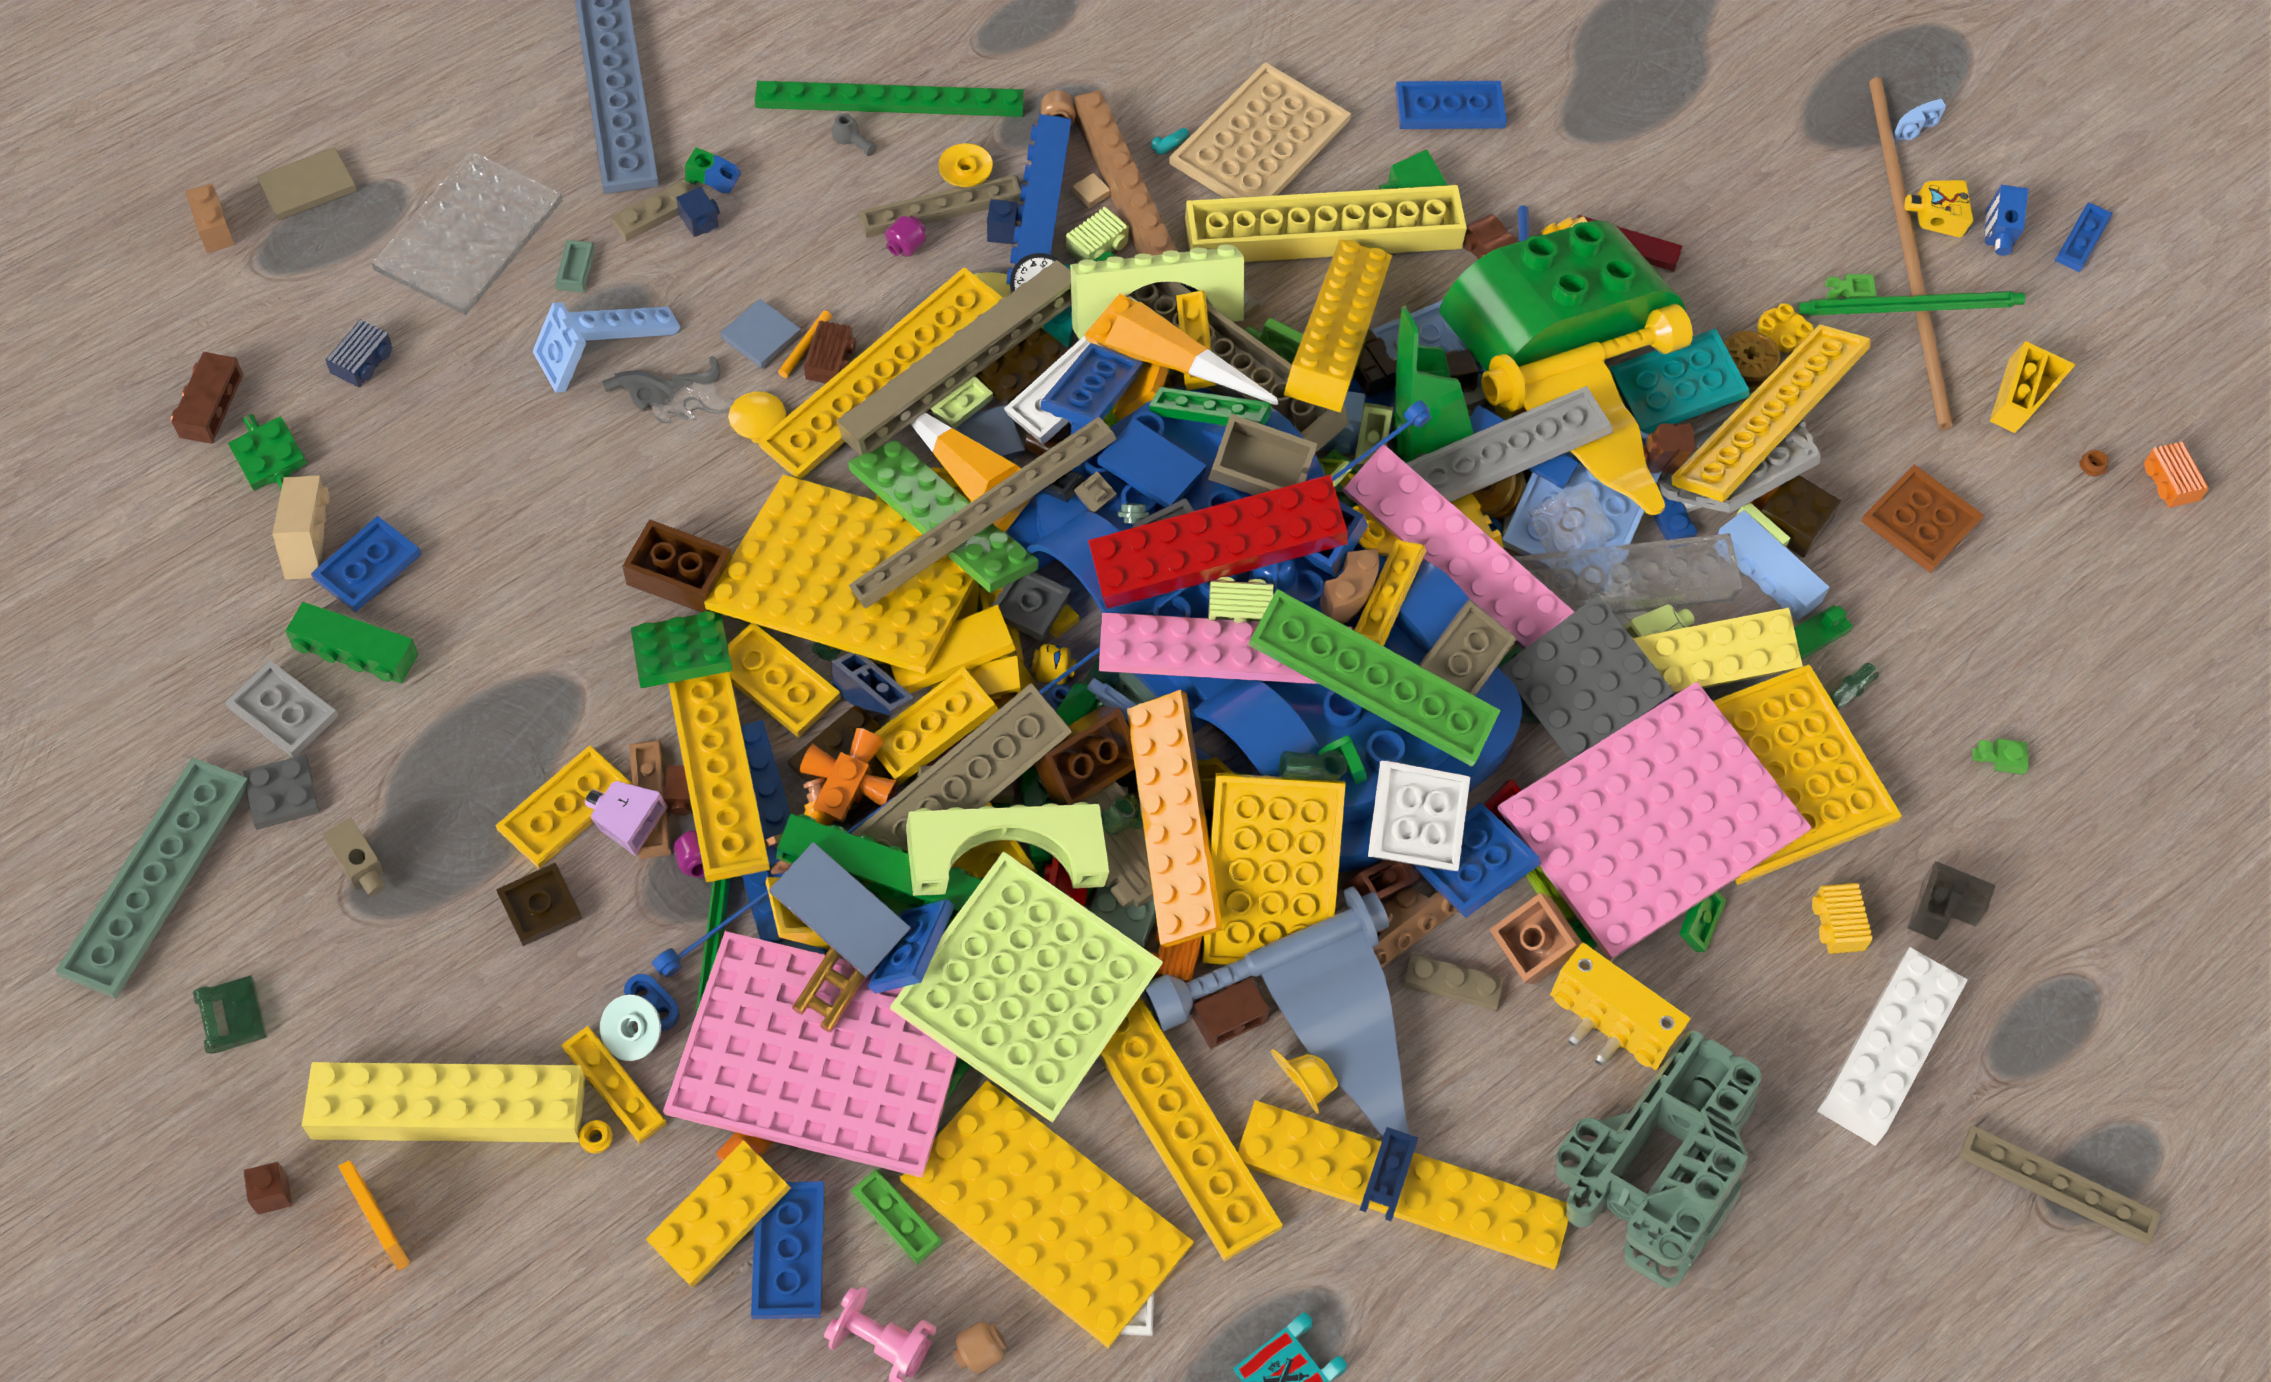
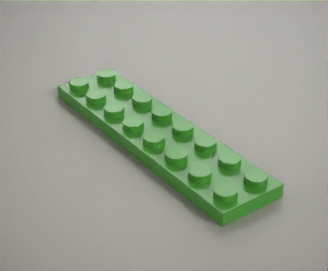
M896 439L876 448L871 453H865L849 460V470L922 534H925L971 503ZM993 523L946 554L989 593L1038 570V559L1028 553L1023 546L1006 532L997 528Z
M1278 589L1274 593L1248 643L1252 648L1470 766L1476 763L1501 711Z

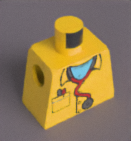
M1964 180L1927 181L1917 195L1908 194L1905 199V210L1918 213L1919 224L1923 229L1962 238L1973 222L1967 184Z

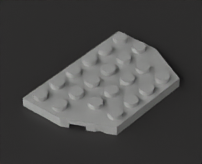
M1740 406L1694 430L1695 450L1688 459ZM1803 418L1724 502L1672 486V475L1674 473L1661 472L1656 484L1660 493L1669 500L1731 513L1820 464V452L1817 446L1813 444V437L1811 433H1808L1806 422Z

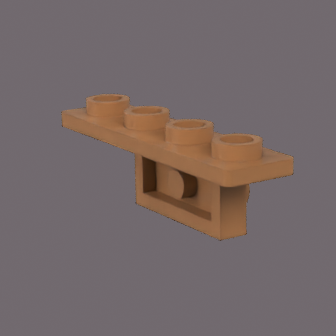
M1410 886L1385 903L1383 907L1388 917L1389 927L1377 932L1379 945L1373 948L1381 968L1458 910L1439 891L1428 898Z

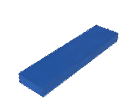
M1479 405L1470 417L1474 434L1505 421ZM1561 454L1528 470L1564 489L1578 468L1579 462L1565 454Z

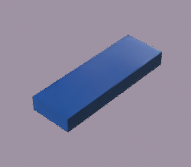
M2088 202L2055 261L2080 273L2113 213Z

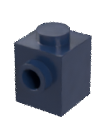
M701 187L676 197L679 216L693 237L708 233L719 227L717 215L720 214L719 207L714 199L710 200Z
M990 199L987 217V242L1015 244L1013 239L1015 226L1018 225V202Z

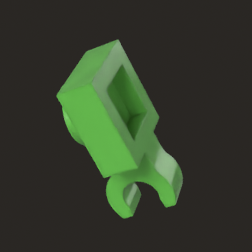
M1998 738L1994 743L1987 740H1979L1978 748L1972 749L1974 761L1994 762L1995 771L2024 775L2028 770L2027 742Z

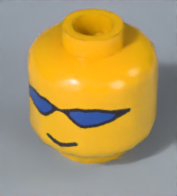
M1043 644L1040 650L1035 649L1031 673H1035L1037 681L1049 684L1076 664V659H1071V651L1067 647ZM1075 671L1070 673L1068 677H1073ZM1065 677L1055 685L1065 684L1067 677Z

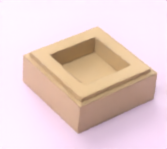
M1094 173L1072 186V192L1089 209L1108 198L1111 194V189Z

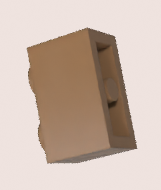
M213 183L186 190L185 193L206 252L209 253L233 246V238Z

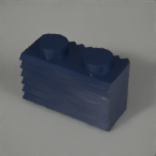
M360 319L325 361L331 374L357 387H361L365 380L371 379L379 363L390 356L393 346L385 330L383 331L381 328Z

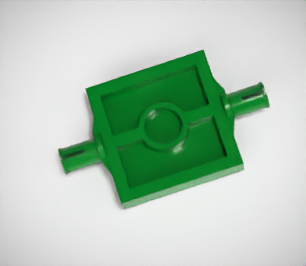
M249 414L248 416L252 424L246 416L243 418V422L249 432L228 442V445L254 491L267 484L276 482L279 488L282 489L284 477L290 476L293 471L308 463L281 416L259 426L255 415Z

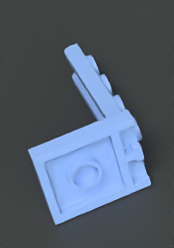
M555 302L551 305L532 352L555 393L566 392L585 348V341L674 335L679 331L680 325L669 307L568 312L563 302Z

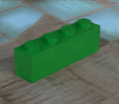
M303 601L285 630L291 646L298 652L305 654L310 652L319 655L327 662L335 663L337 661L346 664L356 672L366 671L386 682L393 680L402 684L418 656V651L412 638Z

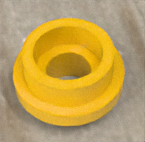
M600 1120L586 1123L579 1132L581 1147L586 1152L593 1154L605 1151L613 1140L610 1126ZM594 1134L602 1135L600 1141H590L591 1137Z

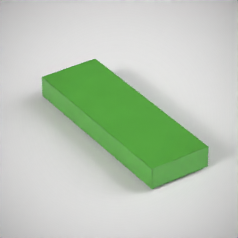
M877 1168L851 1189V1194L917 1266L943 1244V1240Z

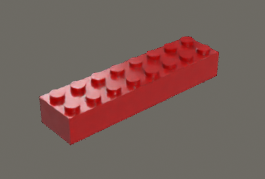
M1330 474L1090 539L1088 543L1106 608L1109 609L1217 580L1221 577L1232 576L1348 544V534Z

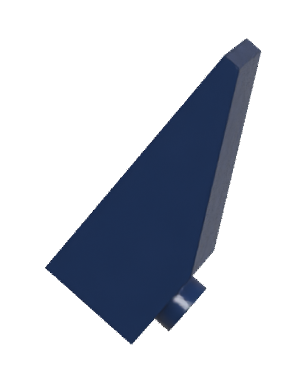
M849 652L832 662L833 686L852 705L892 715L914 702V697L865 656Z

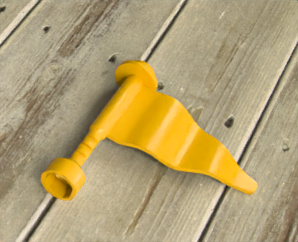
M1672 304L1653 310L1648 316L1644 329L1602 343L1593 342L1520 367L1517 366L1510 356L1501 354L1492 358L1489 371L1483 373L1481 378L1482 390L1490 404H1500L1506 411L1514 412L1523 406L1526 411H1529L1587 386L1610 422L1612 433L1575 448L1570 452L1604 485L1630 497L1649 515H1657L1665 509V502L1647 468L1639 426L1635 418L1624 406L1611 372L1604 361L1647 345H1651L1662 354L1686 348L1692 341V325L1685 310L1678 304Z

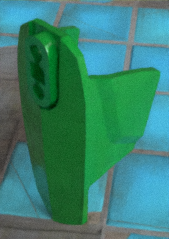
M1407 305L1401 307L1396 368V413L1392 416V432L1408 422L1404 417V413L1419 400H1422L1428 406L1432 417L1424 426L1417 428L1416 425H1409L1392 438L1393 453L1401 460H1404L1405 463L1416 459L1417 454L1431 453L1474 434L1460 382L1458 379L1450 377L1444 349L1442 347L1418 345L1419 330L1412 316L1407 311Z

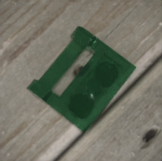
M251 975L214 987H200L193 991L194 1002L199 1005L206 1039L203 1041L206 1053L215 1054L267 1038L255 981ZM221 999L229 1034L219 1036L212 1002Z

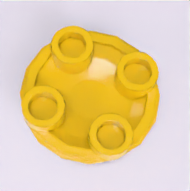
M1786 303L1780 304L1778 308L1765 311L1760 316L1757 325L1758 332L1771 338L1777 344L1779 351L1785 353L1793 352L1814 331L1813 325L1796 313L1791 305Z
M759 391L746 393L736 399L730 407L728 416L730 426L739 435L750 438L755 443H758L763 436L787 417L784 404L776 396L768 392Z

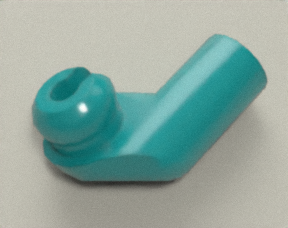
M1182 127L1163 139L1160 136L1155 137L1151 142V148L1156 151V154L1165 155L1185 142L1190 137V133L1186 128Z

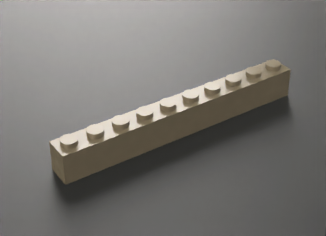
M1058 260L1043 268L1040 273L1021 284L1014 292L1001 299L985 313L979 315L966 327L957 331L944 343L935 347L918 362L913 363L896 378L891 379L874 394L869 395L863 402L837 420L842 439L860 455L871 453L1072 305L1071 270Z

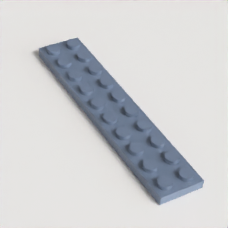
M575 0L604 194L657 187L659 183L629 0Z

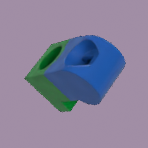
M695 147L685 164L686 182L695 185L698 181L724 194L732 191L741 175L740 169L735 164Z

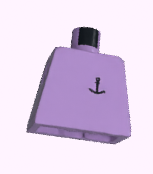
M619 781L613 782L605 794L596 789L591 790L585 800V805L594 809L591 819L597 828L635 856L668 807L660 793Z

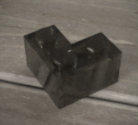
M1935 861L1924 876L1907 929L1938 940L1949 925L1951 917L1976 927L1988 911L1996 885Z

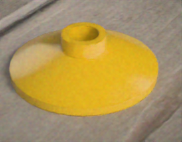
M961 143L949 147L941 154L938 167L941 176L948 183L959 187H972L988 179L993 169V161L990 154L984 148L975 144Z
M1361 505L1353 507L1352 509L1364 515L1368 524L1358 543L1367 550L1377 548L1379 555L1388 556L1395 540L1398 538L1368 514Z

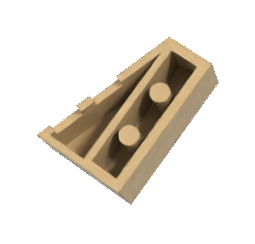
M320 475L284 477L272 535L285 580L313 578L311 573L322 564L324 523L326 521L325 505L329 504V491L327 487H323Z

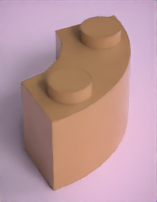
M1377 548L1347 552L1341 575L1325 582L1320 600L1324 615L1344 624L1355 618L1365 608L1373 591L1379 570Z

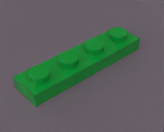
M1159 387L1149 405L1150 412L1158 416L1227 426L1231 414L1265 425L1272 412L1271 403L1164 387Z

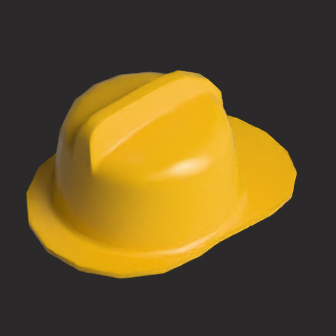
M1272 1049L1271 1053L1276 1062L1304 1093L1311 1107L1318 1114L1317 1104L1338 1086V1081L1328 1064L1323 1059L1308 1054L1286 1060L1276 1050Z

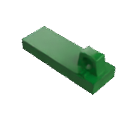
M1832 605L1823 612L1794 627L1801 660L1851 631L1853 625L1847 620V613L1840 606Z

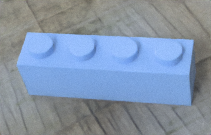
M1745 510L1719 529L1714 541L1718 551L1734 562L1744 575L1749 576L1757 583L1765 594L1770 595L1781 605L1782 609L1789 608L1790 614L1797 621H1800L1823 602L1830 587Z

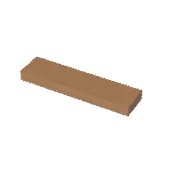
M661 741L629 744L632 785L656 791L664 799L665 780ZM667 809L639 850V859L671 855Z

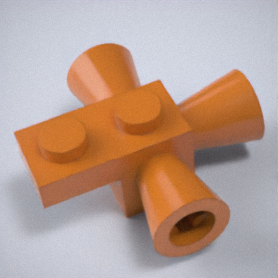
M857 728L849 755L841 752L837 760L814 744L808 748L802 760L800 772L827 778L813 805L814 811L843 823L853 801L859 803L863 794L880 806L895 797L899 781L873 776L868 764L884 744V741L879 736L868 730Z

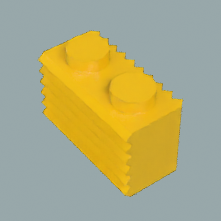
M1858 883L1822 885L1812 898L1813 912L1815 915H1819L1821 920L1819 927L1820 941L1822 944L1827 945L1829 954L1863 952L1872 941L1871 930L1869 929L1868 918L1866 917L1867 913L1863 906L1864 901L1862 900Z

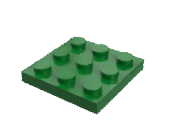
M704 611L697 615L673 617L665 621L647 622L639 626L630 627L640 688L733 671L721 613Z

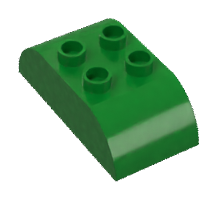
M1596 220L1580 222L1573 225V227L1542 236H1531L1524 241L1489 252L1474 262L1457 278L1445 295L1438 313L1464 345L1470 349L1472 355L1487 372L1489 371L1492 358L1501 354L1510 356L1517 366L1520 367L1593 342L1602 343L1644 329L1648 316L1653 310L1672 304L1680 305L1685 312L1686 308L1682 299L1617 226L1607 221Z

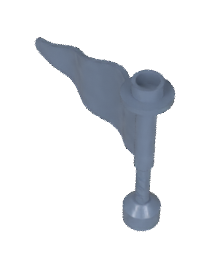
M1350 887L1344 890L1348 907L1346 911L1250 951L1244 958L1187 983L1169 974H1164L1152 979L1145 988L1144 992L1160 1029L1164 1032L1187 1022L1194 1000L1250 976L1258 977L1261 975L1271 996L1310 1055L1323 1059L1328 1064L1338 1081V1085L1363 1111L1382 1138L1386 1127L1410 1134L1404 1110L1391 1000L1385 975L1373 950L1374 947L1379 945L1377 932L1389 927L1385 909L1375 892L1361 897L1354 887Z

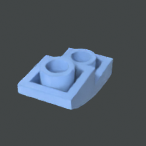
M1939 99L1925 103L1905 114L1898 122L1893 134L1894 140H1911L1919 136L1922 127H1932L1939 124L1946 108L1943 100Z

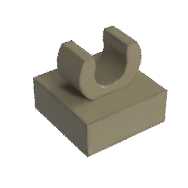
M1098 471L1074 490L1076 496L1088 510L1095 514L1117 497V493Z

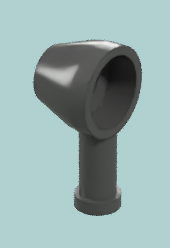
M842 113L836 117L832 128L833 139L843 145L854 143L867 156H871L876 150V145L859 134V127L853 117L847 113Z

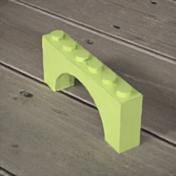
M1220 245L1218 249L1209 250L1193 248L1190 252L1181 253L1170 250L1163 252L1162 255L1153 256L1142 253L1135 255L1134 258L1125 259L1114 256L1107 258L1106 261L1097 262L1086 259L1079 261V264H1070L1072 328L1078 339L1085 336L1084 334L1119 293L1127 296L1143 286L1157 282H1178L1189 285L1198 291L1204 290L1210 306L1232 322L1244 320V256L1233 245Z
M1079 802L1074 805L1058 806L1057 804L1049 803L1036 807H1027L1025 805H1014L1010 808L983 806L979 809L953 807L947 810L935 811L922 808L910 811L908 814L906 833L913 896L946 894L949 871L957 859L968 850L980 844L998 840L1022 841L1049 852L1066 869L1073 888L1104 887L1109 874L1099 804Z

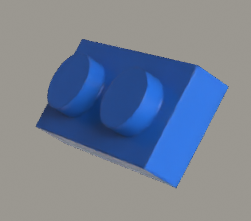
M1661 494L1665 502V509L1662 513L1653 515L1668 546L1695 539L1698 532L1682 502L1669 500Z

